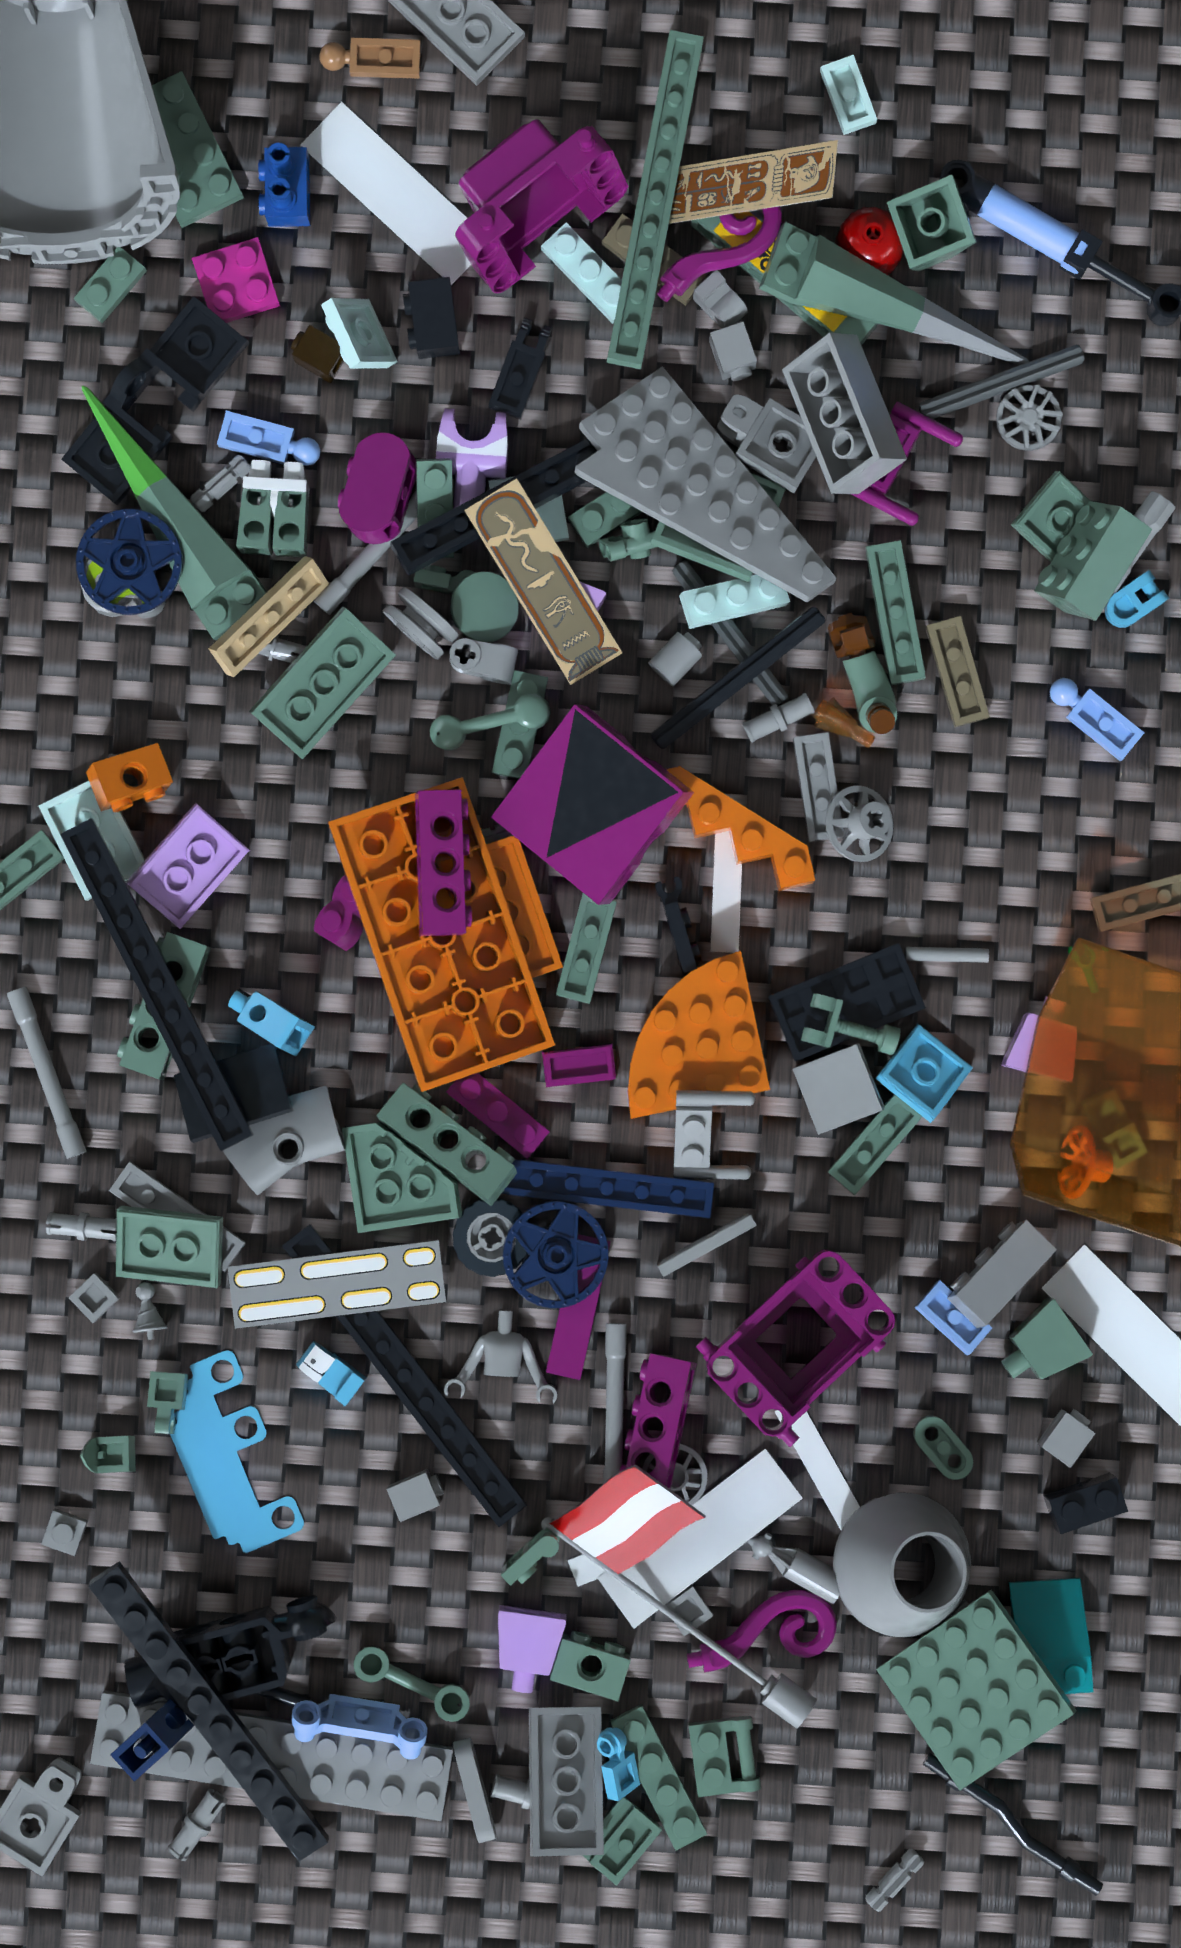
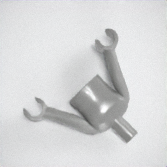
M499 1310L498 1331L488 1332L477 1340L458 1376L448 1380L444 1387V1393L448 1397L449 1385L458 1383L462 1389V1398L466 1391L465 1383L478 1365L484 1352V1375L520 1377L523 1354L529 1372L538 1388L536 1393L537 1401L540 1403V1392L547 1388L552 1390L554 1394V1403L557 1399V1390L552 1384L546 1382L529 1340L519 1333L512 1332L513 1311Z

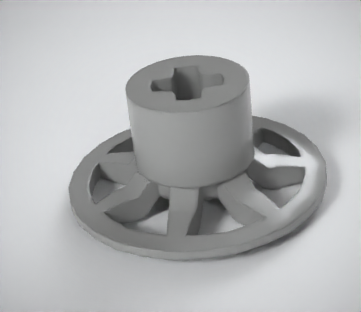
M850 786L839 791L827 807L825 817L826 832L831 844L839 854L852 861L867 862L876 859L887 849L893 835V819L886 801L877 792L864 786ZM849 793H860L858 806L852 805L844 796ZM868 796L874 799L876 802L868 803ZM838 802L843 811L849 814L848 818L833 819L834 808ZM833 826L848 828L849 830L841 844L835 837ZM857 838L860 839L859 847L862 855H855L846 850ZM875 838L882 841L877 850L870 854V839Z

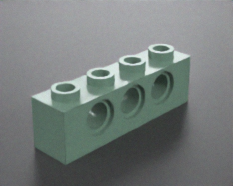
M167 932L165 938L160 937L158 939L157 945L168 965L178 962L182 966L183 974L176 982L190 1008L211 947ZM143 999L141 1005L136 1003L132 1010L129 1023L133 1024V1028L129 1038L124 1037L117 1053V1057L121 1058L119 1066L164 1080L172 1055ZM150 1028L155 1029L159 1035L158 1043L153 1048H147L142 1043L143 1033Z
M402 1083L376 1115L380 1122L492 1206L517 1174V1170L512 1164L515 1159L500 1147H497L494 1151L484 1143L487 1138L474 1127L470 1126L466 1130L456 1122L459 1117L446 1106L442 1105L438 1109L429 1102L431 1096L426 1091L421 1092L418 1085L415 1084L410 1088L405 1083ZM426 1113L431 1116L427 1126L423 1128L413 1126V1120L418 1114ZM445 1135H457L458 1143L453 1148L444 1149L440 1146V1142ZM475 1155L486 1157V1164L479 1170H472L468 1167L469 1160Z

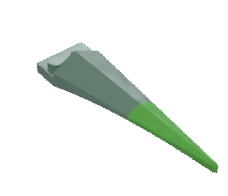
M82 386V391L142 511L151 513L161 519L176 536L182 552V572L178 583L191 609L195 611L214 640H218L267 593L266 589L254 571L162 472L89 388ZM148 522L157 541H169L159 527ZM174 560L169 563L172 571L174 566Z

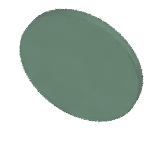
M492 572L473 573L461 580L453 592L451 598L453 621L459 631L469 639L482 642L499 640L510 632L518 616L517 596L507 580L500 575Z

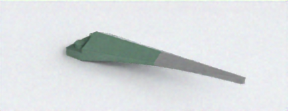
M787 222L781 225L759 289L791 304L912 332L1017 365L1029 362L1027 358L823 236L818 235L816 237Z

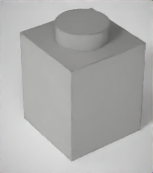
M744 322L710 332L709 343L722 380L731 378L732 381H739L749 377L752 374L751 371L756 368L757 359Z
M1061 1409L1037 1444L1071 1468L1095 1433L1088 1428L1091 1421L1078 1411L1073 1409L1069 1414Z
M428 1469L392 1483L386 1489L400 1522L440 1506L441 1499L439 1496L444 1494L437 1474L431 1476Z

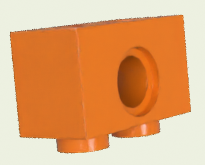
M158 743L93 762L86 771L100 811L112 808L113 812H119L133 806V801L145 798L146 802L160 799L166 795L165 791L173 783ZM123 775H133L138 781V786L132 787L126 784Z

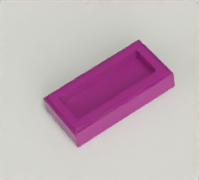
M612 1044L542 1052L546 1088L616 1079Z

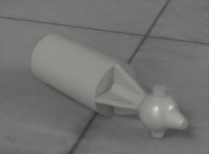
M766 1533L764 1536H753L747 1541L752 1546L754 1552L752 1557L759 1560L760 1557L769 1556L783 1577L832 1604L838 1599V1592L840 1591L836 1580V1573L830 1565L799 1548L773 1546L770 1533Z

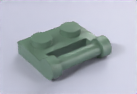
M548 1528L540 1530L503 1564L501 1576L510 1586L516 1580L521 1584L524 1583L537 1570L536 1566L538 1564L536 1562L540 1558L556 1555L559 1549L560 1537Z
M751 1716L688 1723L698 1797L735 1792H753L761 1789L760 1777L756 1776L750 1733V1729H753ZM736 1731L742 1778L731 1779L725 1732Z

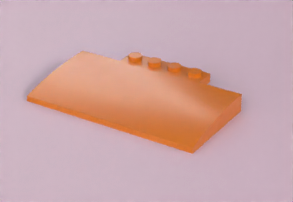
M463 777L425 789L461 790V798H467L468 819L462 820L463 834L469 835V855H464V870H470L471 888L470 891H465V905H471L472 925L471 927H466V933L463 935L420 936L415 793L328 822L421 1092L555 1046L532 978L563 968L520 841L515 836H510L489 844L485 843ZM438 818L434 821L433 827L437 835L447 837L451 834L452 826L448 820ZM438 854L435 858V866L440 872L448 873L453 868V861L447 854ZM446 889L439 890L436 894L437 904L445 909L451 908L454 904L453 894Z

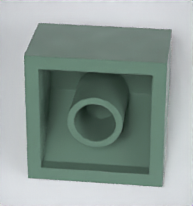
M949 175L887 202L909 268L919 272L951 259L976 243L953 175Z

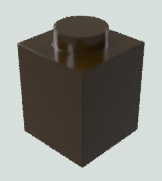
M310 324L305 333L300 331L291 345L295 363L329 383H332L344 363L338 341Z

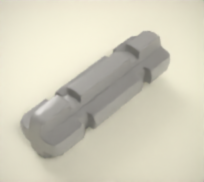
M236 455L228 462L230 466L227 469L224 466L204 484L205 489L201 490L199 488L191 495L190 500L199 511L205 512L213 505L211 501L214 498L218 501L238 483L236 479L239 476L243 478V476L249 473L250 464L241 455Z
M908 1849L901 1857L902 1862L900 1864L896 1862L878 1882L879 1887L877 1889L873 1887L866 1895L867 1903L874 1910L881 1911L889 1903L887 1899L889 1897L893 1898L912 1878L910 1874L912 1872L916 1873L923 1866V1858L915 1850Z

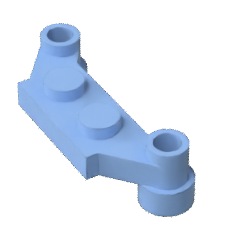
M330 1694L329 1700L318 1705L313 1701L304 1700L298 1702L292 1710L294 1735L301 1742H309L316 1734L328 1732L394 1743L400 1749V1753L404 1758L415 1759L420 1755L421 1748L424 1746L427 1738L426 1724L418 1718L406 1719L399 1712L400 1705Z

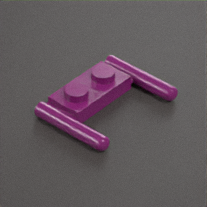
M898 401L891 411L890 418L906 457H908L921 430L954 447L960 446L963 442L962 434ZM904 462L861 493L851 494L910 526L915 525L919 520L918 513L885 497Z

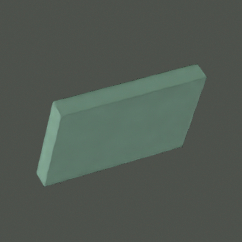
M120 1206L117 1209L116 1277L218 1288L221 1285L223 1217Z

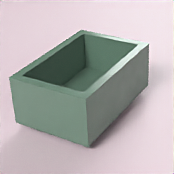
M1089 501L1077 513L1076 523L1069 535H1066L1058 544L1057 554L1051 564L1040 573L1039 583L1034 591L1065 613L1096 621L1151 533L1152 528L1121 506Z

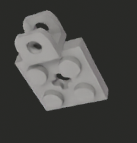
M734 395L723 411L721 420L716 427L717 433L723 439L739 448L735 455L743 464L792 493H795L816 458L801 416L769 398L763 408V406L745 396ZM782 439L787 441L786 448L790 451H777L773 441L777 443L781 442Z
M59 1757L50 1763L36 1783L21 1775L0 1808V1851L40 1876L45 1874L82 1813L67 1803L81 1780L82 1772L79 1768ZM34 1817L39 1821L38 1825L41 1827V1831L34 1830L30 1834L26 1831L27 1824L23 1820Z

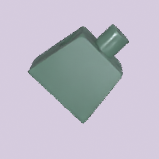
M1048 1297L1009 1335L1017 1350L1002 1360L1001 1363L1013 1379L1028 1368H1031L1037 1378L1044 1379L1091 1357L1093 1353L1056 1300Z

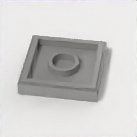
M859 1043L793 1068L818 1135L885 1109Z

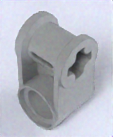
M462 638L455 641L450 648V663L453 669L461 674L510 685L518 649L498 643H486ZM464 648L470 649V655L475 657L474 659H468L467 664H461L460 657L455 655L456 653H462Z

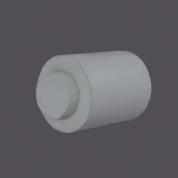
M677 632L648 664L666 683L674 687L702 657L699 651L702 645L689 632H686L684 635Z

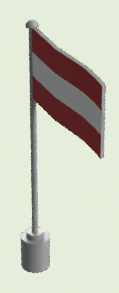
M634 1465L612 1476L575 1508L554 1520L550 1517L542 1520L541 1526L543 1530L545 1528L551 1530L761 1684L763 1687L759 1693L764 1696L761 1701L763 1705L796 1729L803 1723L817 1701L814 1696L782 1673L777 1678L771 1675L766 1680L621 1574L623 1571L650 1557L678 1531L695 1521L705 1518L706 1515L643 1469Z

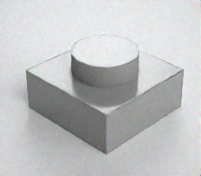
M94 1273L69 1299L92 1323H95L120 1297L97 1273Z
M54 1509L41 1545L73 1556L77 1555L89 1520Z
M693 1584L665 1604L666 1607L695 1628L713 1617V1613ZM674 1621L683 1636L690 1633Z

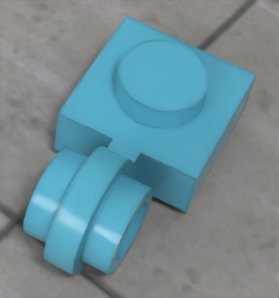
M606 1728L599 1734L597 1740V1748L600 1753L605 1757H610V1760L602 1765L601 1768L607 1799L620 1801L640 1785L635 1754L625 1750L627 1738L619 1728Z

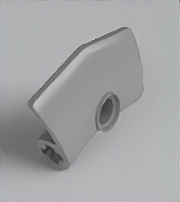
M327 1086L291 1095L292 1112L249 1125L254 1135L223 1151L256 1195L261 1194L293 1167H297L310 1160L345 1151L343 1135L334 1116ZM289 1141H295L298 1145L297 1155L292 1159H284L282 1155L284 1144Z

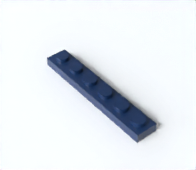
M514 1160L512 1164L515 1166L517 1174L501 1193L710 1218L714 1183Z

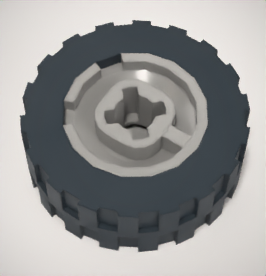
M497 1198L492 1206L482 1199L469 1205L463 1210V1217L457 1219L453 1229V1246L459 1260L462 1261L466 1268L482 1276L496 1277L506 1274L502 1258L503 1244L511 1225L523 1212L513 1203ZM515 1237L511 1251L513 1269L517 1268L527 1255V1252Z

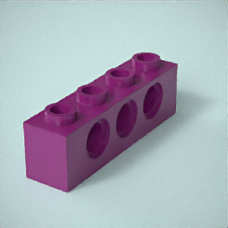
M420 790L415 793L420 936L463 935L466 933V927H471L472 925L471 905H465V891H470L471 888L470 870H464V855H469V835L463 834L462 820L468 819L467 798H461V790ZM444 818L450 822L452 831L449 836L441 837L436 834L433 827L436 819ZM438 854H447L451 857L453 868L450 872L443 873L436 868L435 858ZM441 889L449 890L454 896V904L449 909L442 908L437 904L436 894Z
M652 1353L649 1355V1360H643L640 1370V1380L644 1381L641 1395H636L632 1408V1415L637 1417L634 1430L629 1429L625 1441V1450L629 1451L627 1464H622L619 1472L634 1465L641 1468L640 1459L645 1453L649 1452L655 1457L656 1466L648 1474L671 1489L697 1363ZM662 1382L668 1384L671 1390L669 1399L664 1403L659 1402L655 1397V1389ZM654 1417L659 1418L663 1423V1432L657 1438L652 1437L647 1429L649 1421Z

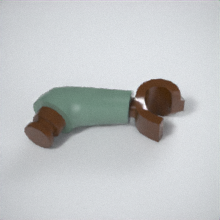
M852 613L840 616L837 621L829 624L828 632L837 658L848 655L850 657L842 662L852 687L859 720L862 726L869 732L886 734L894 728L897 719L896 699L887 674L875 651L866 653L867 649L876 646L866 616H854Z

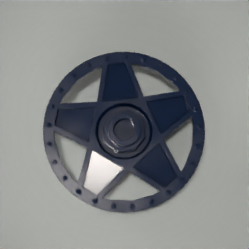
M137 509L116 510L97 519L84 533L76 554L77 575L87 595L102 608L121 615L142 614L160 606L175 590L182 572V552L172 530L155 515ZM121 519L114 540L92 538L106 524ZM141 519L159 527L169 541H146ZM85 556L103 568L94 590L86 576ZM174 560L172 576L165 589L161 592L154 571ZM127 589H130L145 604L126 607L110 602Z
M551 1201L529 1208L514 1221L505 1237L502 1258L509 1282L522 1297L538 1306L564 1308L583 1301L596 1290L605 1275L609 1251L604 1231L591 1214L571 1203ZM560 1209L548 1229L526 1222L529 1218L540 1212ZM578 1216H581L592 1227L599 1244L577 1239ZM514 1237L529 1254L515 1273L511 1261ZM599 1264L592 1281L578 1293L577 1270ZM548 1281L560 1300L543 1299L528 1292L526 1289Z

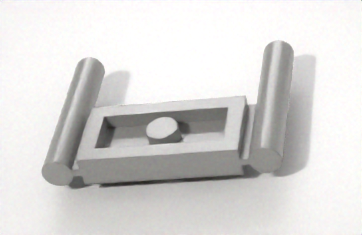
M676 1090L674 1178L742 1180L750 1178L751 1169L746 1165H710L712 1105L751 1106L755 1102L753 1092Z

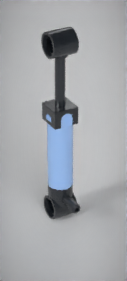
M952 160L943 167L939 180L949 175L960 177L963 180L964 186L958 188L966 212L967 210L973 212L1060 263L1059 269L1078 280H1081L1087 268H1090L1148 302L1146 305L1147 315L1155 325L1161 327L1170 326L1181 316V287L1173 283L1164 284L1159 288L1157 287L1156 290L1096 256L1095 254L1100 248L1102 240L1083 229L1078 233L977 174L968 162ZM1169 299L1173 302L1175 310L1172 312L1163 310L1159 300Z

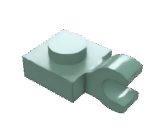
M428 565L425 569L415 572L413 582L416 588L450 594L454 592L461 580L475 572L464 570L451 577L450 574H445V568Z
M150 1371L147 1407L157 1408L155 1433L174 1434V1409L185 1410L188 1374Z

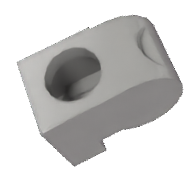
M715 270L694 289L693 300L721 328L736 324L748 313L744 302L727 285L726 279L718 270Z

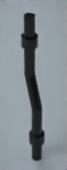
M929 1753L923 1765L945 1779V1784L958 1792V1787L938 1758ZM972 1782L962 1789L963 1792L994 1811L1021 1847L1056 1869L1058 1876L1069 1883L1072 1881L1076 1882L1095 1896L1100 1893L1103 1887L1102 1882L1080 1869L1081 1864L1069 1856L1065 1859L1033 1838L1003 1800L976 1782Z

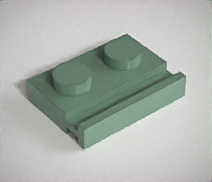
M625 1796L620 1801H616L603 1816L604 1855L582 1856L617 1886L660 1834L662 1827Z

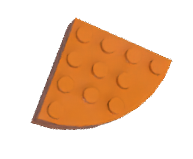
M741 951L713 959L691 971L669 989L651 1011L637 1038L630 1062L627 1091L630 1119L676 1110V1090L751 1091L753 1093L770 1090Z

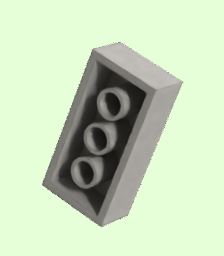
M828 333L782 369L831 494H859L907 460L857 335Z

